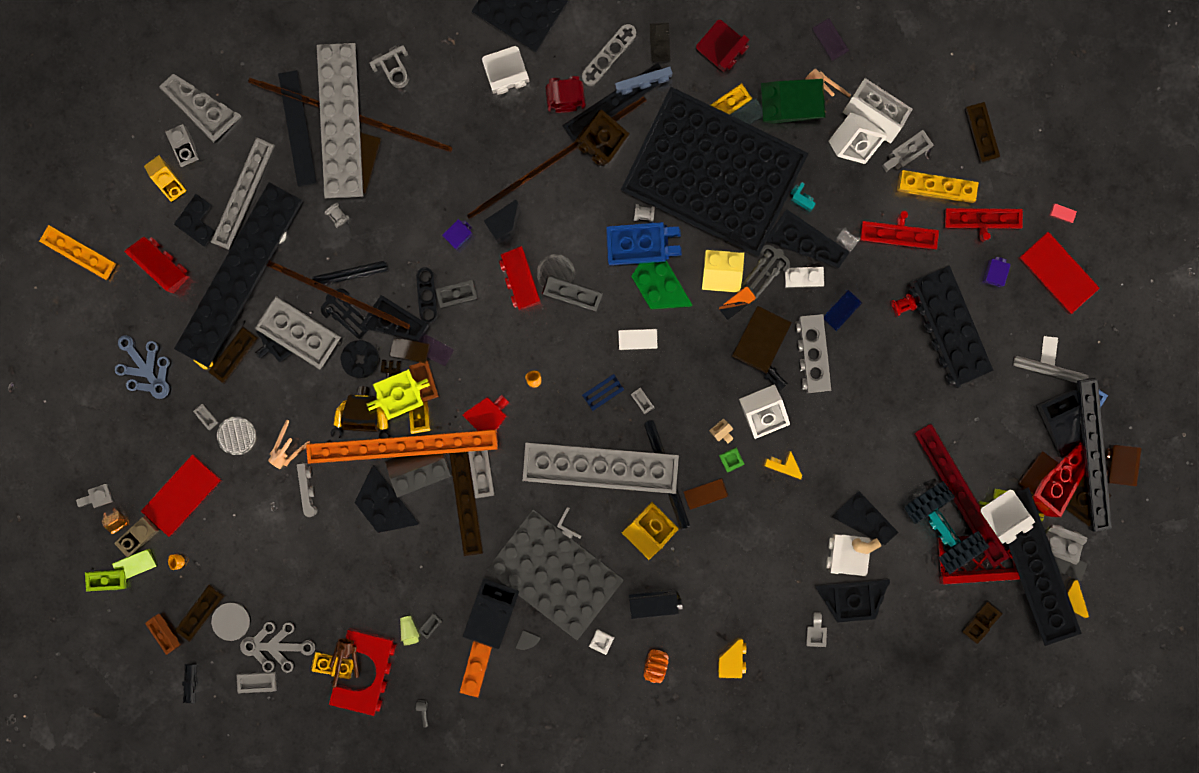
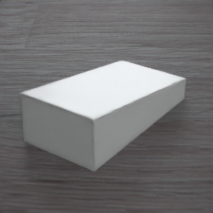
M641 388L631 394L644 414L654 409V406Z
M201 404L193 411L208 430H211L219 423L204 404Z

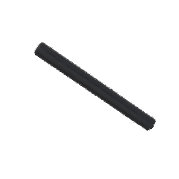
M654 421L645 422L644 426L653 452L665 454ZM676 487V494L668 493L679 527L681 530L689 528L690 524Z

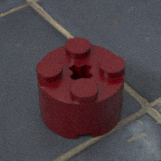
M571 76L566 80H560V78L549 79V83L545 86L548 111H551V108H553L556 113L577 111L578 106H581L582 109L586 106L584 84L578 76Z

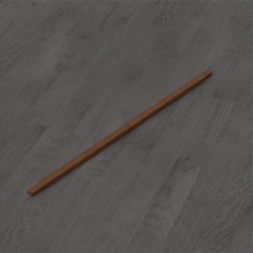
M249 77L248 83L284 95L281 93L283 88ZM301 95L302 102L320 108V101ZM359 115L360 122L438 149L452 151V147L438 141Z
M643 96L611 118L617 122L646 102V98ZM572 143L467 214L468 219L481 213L577 148L578 143Z
M270 260L266 265L406 329L410 328V324L321 283L314 284L318 282Z

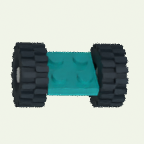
M943 481L909 503L904 509L914 524L928 516L930 517V525L934 530L938 529L942 534L940 539L944 545L951 547L949 551L939 557L945 569L951 574L988 549L989 545L979 531L961 542L939 510L955 498Z

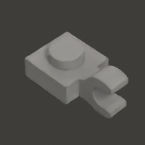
M108 484L89 489V496L76 500L78 507L92 503L94 508L113 502Z
M813 612V626H807L806 646L826 647L827 627H821V612Z

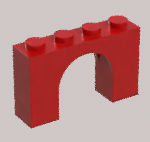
M349 628L345 639L353 641V645L357 646L356 652L363 653L373 660L376 666V677L370 686L363 689H355L337 684L332 690L329 705L374 716L376 711L380 712L382 700L379 699L381 693H385L387 682L384 679L385 675L390 673L392 663L388 662L390 655L394 656L396 644H393L394 639Z

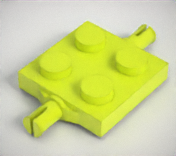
M408 369L372 384L377 400L366 403L367 407L371 406L368 410L380 407L384 411L387 420L422 406L420 390L430 386L429 383H426L428 379L426 378L416 383Z

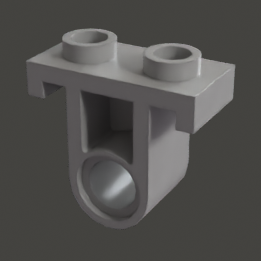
M403 45L393 46L389 49V53L385 55L378 54L369 62L374 72L378 71L376 67L381 65L390 83L396 88L405 87L409 81L408 74L398 57L401 54H404V56L408 55ZM397 73L403 74V79L400 82L394 81V75Z

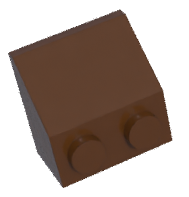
M1109 445L1105 453L1108 483L1137 486L1141 448Z

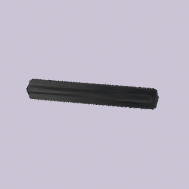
M380 261L313 276L312 280L318 282L314 284L321 283L326 285L384 272L388 268L386 261Z

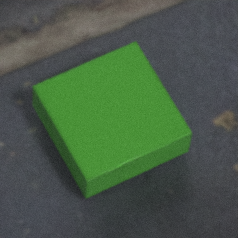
M737 447L719 455L727 473L745 465Z

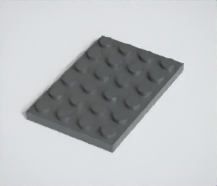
M534 509L487 568L490 574L507 587L518 590V595L575 640L580 638L624 581L623 578L573 539L562 534L560 529Z

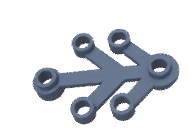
M127 335L121 336L118 340L119 348L127 351L139 368L118 364L115 367V373L121 376L127 374L146 377L151 384L138 383L137 380L131 379L126 383L127 389L130 391H149L157 399L165 398L170 391L169 385L165 381L170 360L167 357L158 358L157 364L160 368L158 378H156L153 374L155 354L159 348L158 344L154 341H149L146 344L148 353L145 363L134 348V339ZM125 339L128 340V345L126 347L122 345V342ZM152 343L155 345L153 351L149 349V345ZM162 359L167 361L165 366L160 364ZM120 366L124 367L123 373H119L118 368ZM131 382H135L136 384L134 389L130 388ZM159 385L163 388L162 392L160 393L156 391V388Z

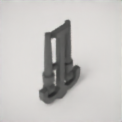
M765 245L761 251V254L764 255L763 258L759 259V263L741 285L744 289L759 270L762 271L749 287L756 299L773 278L780 273V269L784 272L789 269L790 261L784 256L782 249H775L771 245ZM767 249H770L771 251L774 252V257H773V258L771 259V261L767 264V266H766L765 268H763L762 266H764V265L767 263L766 260L769 259V258H771V256H772V253L767 250ZM782 258L786 262L785 265L783 261H779L777 267L772 269V273L768 272L777 259ZM764 275H767L768 278L762 284L757 293H754L753 289L761 281Z

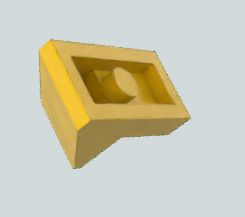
M789 451L784 465L781 464L782 460L771 457L770 460L766 459L763 466L798 479L802 478V474L791 451Z

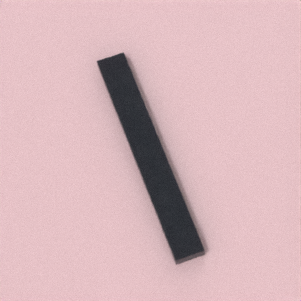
M1098 378L1077 380L1091 531L1098 532L1112 529Z

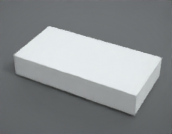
M657 329L618 331L619 350L657 348Z

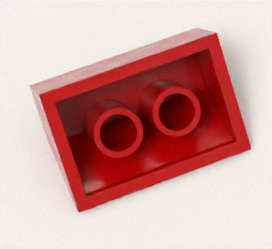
M144 236L124 251L167 292L175 293L189 278L186 274L188 270L180 263L176 265L172 261L174 257L166 250L162 252L158 248L160 244L152 237L149 239Z
M520 246L501 254L502 259L499 260L502 271L506 270L508 276L505 278L507 288H512L514 296H511L513 306H518V309L522 310L540 304L541 301L523 247Z

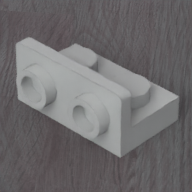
M1051 525L1045 533L1053 555L1077 564L1080 560L1083 545L1087 542V537L1082 536L1079 532L1066 530L1063 526Z

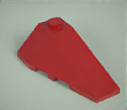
M1083 443L1077 445L1042 479L1033 495L1036 508L1045 516H1062L1085 474Z

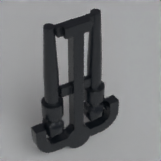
M340 288L336 290L340 293H344L347 296L350 295V293L345 289ZM328 294L325 298L326 301L321 306L322 315L328 318L331 314L332 318L339 321L360 340L369 330L360 328L361 324L350 313L353 312L362 321L365 319V316L352 304L337 298L343 302L346 308H349L346 311L336 302V297ZM334 304L344 315L341 317L337 311H334L332 306L327 307V305ZM349 318L362 332L358 334L345 319Z

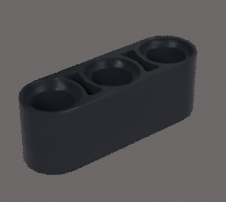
M423 267L416 274L419 315L422 321L431 324L438 318L435 275L431 269ZM428 271L431 278L424 282L420 278L421 274ZM429 290L432 292V298L425 301L422 298V294L424 291ZM428 309L434 312V316L430 320L424 318V312Z

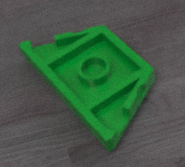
M667 261L640 263L631 277L650 310L692 306L691 301Z

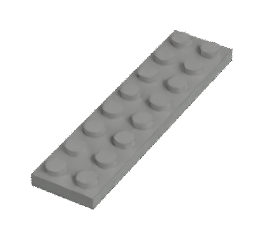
M356 44L317 45L324 198L363 197Z
M526 442L523 481L676 494L679 455Z

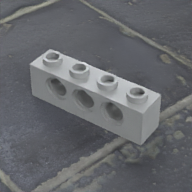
M823 314L801 316L799 321H796L797 333L800 332L801 340H798L799 352L802 351L803 359H800L801 371L805 373V378H802L803 390H806L807 393L831 391ZM808 330H813L816 333V338L812 341L806 337ZM810 349H815L818 352V357L815 360L810 359L808 356ZM812 368H817L820 371V376L817 379L812 378L810 375Z

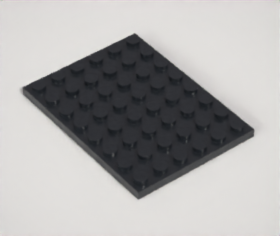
M670 87L621 191L759 257L809 153L678 89Z

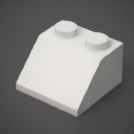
M850 113L828 142L838 157L866 164L887 135L865 117Z
M775 384L739 399L755 439L790 425L783 400Z

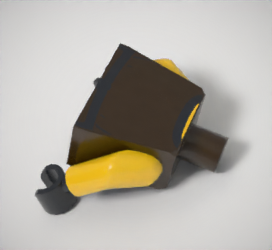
M359 386L358 394L348 395L347 400H344L336 409L333 424L335 428L330 432L332 437L335 434V430L339 431V438H341L344 434L343 430L379 432V429H381L379 438H381L383 433H386L388 438H390V432L387 430L388 420L384 411L380 407L368 410L371 406L367 407L366 403L376 400L375 396H369V387Z

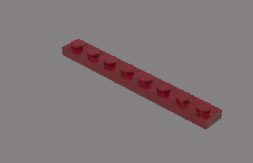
M931 423L915 433L916 437L940 478L955 496L953 500L973 534L979 531L989 545V548L984 553L992 567L1010 558L1006 548L982 515L979 502L933 424Z

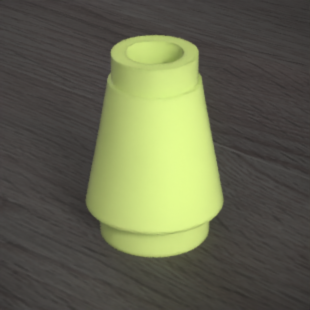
M411 616L400 618L401 641H403L404 646L418 643V637L420 636Z

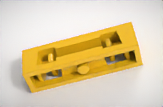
M902 170L899 173L897 192L974 203L977 197L979 182Z

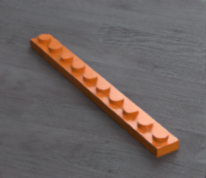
M497 430L306 444L308 464L498 449Z

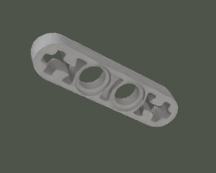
M630 24L623 25L582 73L584 84L593 86L598 83L636 37L634 26ZM630 29L632 30V37L627 36L624 39V42L626 43V45H624L621 40L617 39V37L619 36L620 39H622V37L624 36L623 30L628 31ZM612 43H618L621 46V50L618 53L611 52L610 45ZM601 57H605L608 60V65L604 68L597 64L598 59ZM593 65L596 67L597 70L602 72L601 74H599L597 71L594 74V81L586 80V74H591L594 71V68H592Z

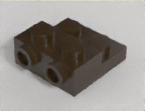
M601 109L590 123L584 127L575 142L578 143L577 148L580 151L588 152L592 155L591 159L594 163L605 165L611 161L630 133Z

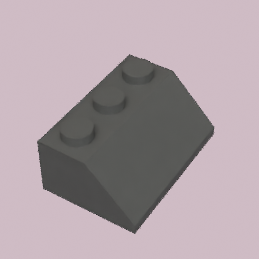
M444 453L395 457L385 461L397 497L452 476Z

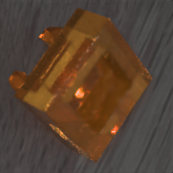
M115 508L112 509L113 514L110 516L104 513V519L101 520L103 527L111 534L129 525L126 518Z

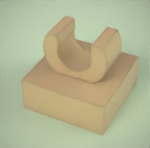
M722 419L709 430L718 441L723 438L729 443L734 439L729 434L733 428L725 419Z

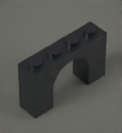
M675 589L629 593L631 619L679 614L678 609H682L681 597L679 593L675 592Z

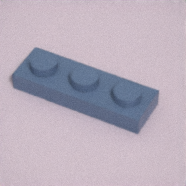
M671 67L615 83L616 92H621L624 95L632 92V89L636 87L644 89L650 87L651 83L656 81L659 84L667 82L669 77H672Z

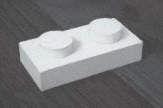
M823 267L789 268L785 272V288L824 286Z

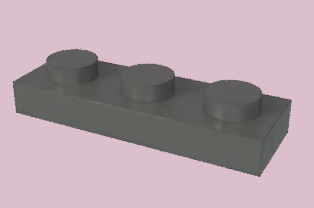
M549 275L542 290L543 295L593 311H597L603 294L602 292Z

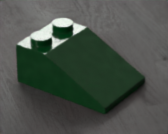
M823 79L761 83L763 122L774 124L826 118Z

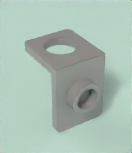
M567 506L557 527L563 530L562 534L570 538L573 535L581 538L582 535L561 525L570 509Z

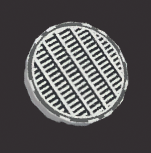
M231 417L219 426L217 440L225 452L232 455L248 452L255 443L256 431L253 424L247 419Z

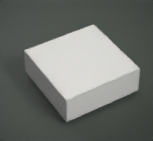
M597 629L589 647L606 655L614 637Z

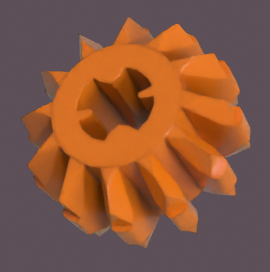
M651 650L649 652L644 668L645 680L652 683H661L664 680L669 659L667 653L660 650Z

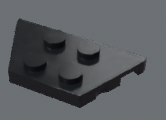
M373 465L354 503L377 533L418 525V520L401 498L396 496L394 489L377 467Z
M890 579L816 585V589L837 623L874 620L878 615L885 592L890 584Z

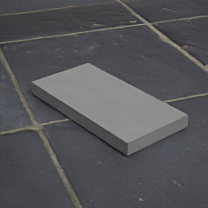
M277 296L274 297L255 327L256 330L320 370L341 338Z

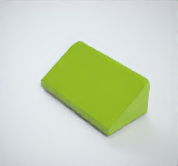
M150 549L112 564L115 570H124L126 579L157 566Z
M124 570L85 572L86 591L127 588Z

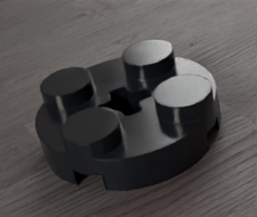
M363 340L352 341L342 351L340 356L341 365L348 375L355 378H366L377 370L379 353L370 342ZM357 354L365 356L363 364L355 362Z

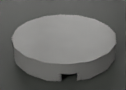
M229 602L222 604L212 615L211 624L213 631L223 640L234 641L240 639L250 628L249 612L238 603Z

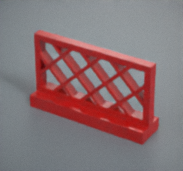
M969 536L959 537L962 542ZM938 538L940 557L946 552L943 550L942 540ZM985 555L980 562H977L974 558L972 559L977 564L972 571H967L962 566L960 568L963 571L956 572L957 570H955L951 574L945 572V567L940 561V584L1019 580L1020 577L1014 560L1013 568L1006 569L999 563L992 567L991 570H987L981 565L987 558Z

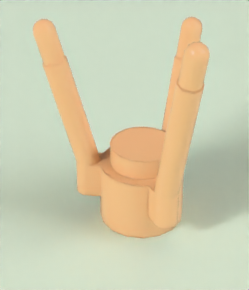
M814 69L805 78V80L823 79V83L826 81L847 97H851L850 93L825 76L822 71L819 72L817 69ZM824 83V89L831 96H834V92Z
M289 420L285 421L275 446L270 452L271 457L268 460L279 469L283 465L287 466L292 459L306 448V444H310V441H307L288 458H286L288 455L285 451L292 438L287 440L282 449H278Z

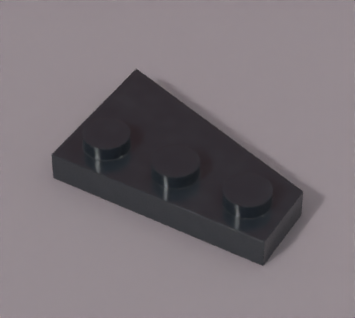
M380 295L373 307L410 324V328L406 329L372 313H368L360 325V328L417 342L420 341L429 327L427 323Z

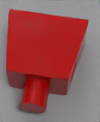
M502 394L494 402L489 397H486L462 416L477 431L498 430L507 417L502 409L509 401Z

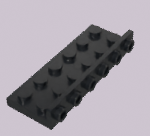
M950 265L911 281L910 293L918 301L916 306L921 316L924 315L926 320L924 323L925 329L928 333L932 334L933 340L931 342L935 351H939L941 356L939 362L942 368L947 370L948 375H946L949 385L960 388V385L994 371Z

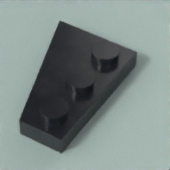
M859 490L831 516L873 540L877 538L883 545H886L899 533Z

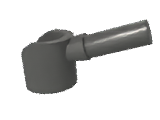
M417 700L416 711H422L423 727H428L426 716L428 703L424 700Z

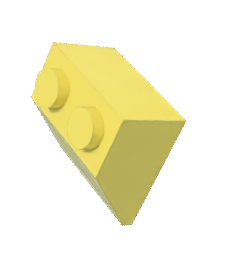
M706 250L702 290L739 293L743 275L744 253Z

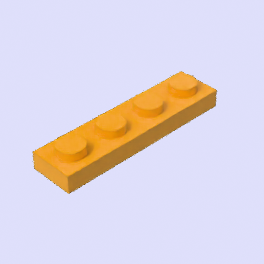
M48 225L39 242L105 280L108 279L116 265L115 262Z

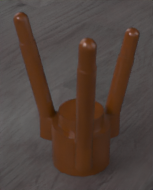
M342 638L336 642L335 651L329 665L330 668L333 667L338 655L333 688L337 685L342 658H348L350 654H352L355 678L359 677L356 657L357 646L353 645V641L350 639Z

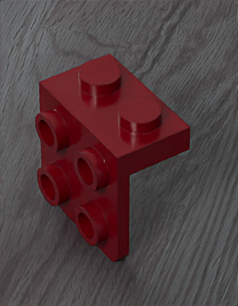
M717 20L696 45V49L724 72L727 68L730 70L736 64L737 60L735 58L739 54L743 55L750 47L747 45L750 39L745 35L741 37L725 22Z

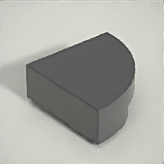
M523 630L516 649H530L539 642L541 637Z

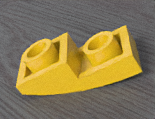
M314 652L311 671L334 676L338 656L333 667L330 668L329 665L333 655ZM342 658L339 678H351L353 660Z

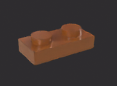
M428 360L426 364L417 363L409 366L412 378L416 383L427 378L428 382L426 383L430 384V386L420 390L422 402L439 397Z
M157 614L145 623L166 655L180 646L177 637L171 632L160 614Z

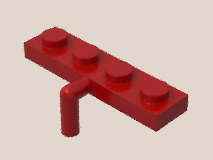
M946 208L945 228H980V240L984 242L991 237L990 233L987 232V228L1022 229L1023 209Z
M902 211L898 214L897 225L862 221L860 241L936 250L939 230L904 226L908 213Z

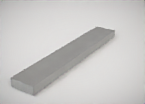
M256 137L211 243L230 250L274 149V144Z

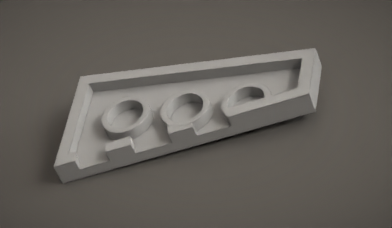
M172 74L159 86L213 143L241 118L240 114L212 99L209 95L199 91L175 74Z

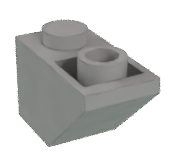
M182 124L166 131L180 167L199 160L195 144L185 125Z

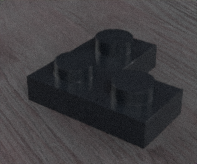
M195 194L173 225L206 247L213 238L215 230L202 222V219L213 205L198 194Z

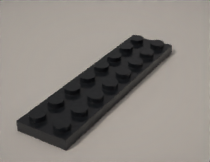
M1029 487L1015 491V494L1032 516L1035 523L1032 524L1033 528L1026 533H1023V531L1016 535L1017 538L1009 543L1008 546L1044 646L1077 636L1082 634L1032 494Z

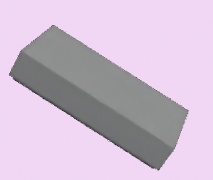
M276 671L237 673V693L277 691Z

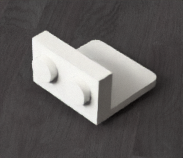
M517 46L486 55L482 58L493 94H503L508 92L510 88H521L529 82V77Z
M1013 490L1006 491L981 508L982 515L1002 544L1004 542L1007 544L1011 543L1017 538L1016 535L1021 531L1026 533L1033 528L1032 524L1035 523Z
M833 534V538L829 539L831 555L827 557L826 568H829V572L866 576L870 553L856 552L853 549L852 541L860 538L862 542L869 543L871 541L870 538Z

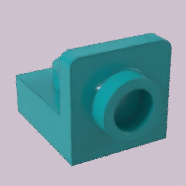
M802 182L799 186L796 184L790 193L793 195L791 201L811 212L816 204L813 202L814 199L805 193L803 195L800 194L805 183Z

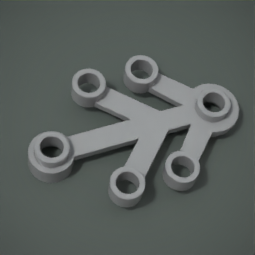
M273 622L265 623L263 629L255 637H246L242 640L240 644L242 653L247 656H254L262 664L265 672H271L275 664L273 661L267 660L261 651H268L281 664L282 670L285 673H289L293 670L294 664L288 661L279 651H301L304 655H311L316 650L315 642L310 639L304 640L302 643H279L288 634L294 632L295 626L291 622L285 623L282 630L268 643L260 642L267 634L275 631L276 626ZM268 624H271L273 626L272 631H268L266 629V626ZM286 625L292 626V630L290 632L286 631ZM248 643L253 645L252 650L247 649ZM306 644L310 645V651H305L304 646ZM266 663H270L272 665V668L270 670L266 669ZM286 663L291 665L290 670L285 669L284 665Z

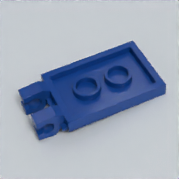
M664 222L608 226V264L610 266L664 262L666 259H669V256H681L682 250L680 245L668 246V237H681V230L679 227H667V225H664Z

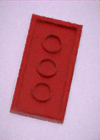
M1049 232L1044 234L1019 257L1070 314L1100 289Z
M192 454L141 512L170 537L220 483L221 479Z

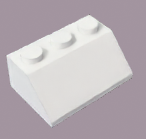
M864 78L843 113L847 116L853 113L865 117L886 133L885 141L891 144L913 109Z

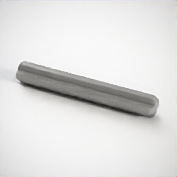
M1015 356L1013 361L1014 366L1077 383V380L1088 379L1086 374L1021 356Z

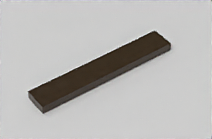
M468 452L449 453L464 556L483 554Z

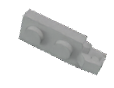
M922 130L893 150L888 155L890 160L883 164L882 167L886 172L894 166L898 170L933 147L934 144L924 130Z

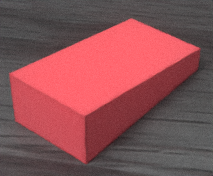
M1055 203L1053 204L1050 216L1073 223L1077 211Z

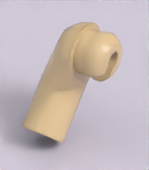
M860 538L852 541L853 549L863 554H869L881 547L877 538L869 543L862 542Z

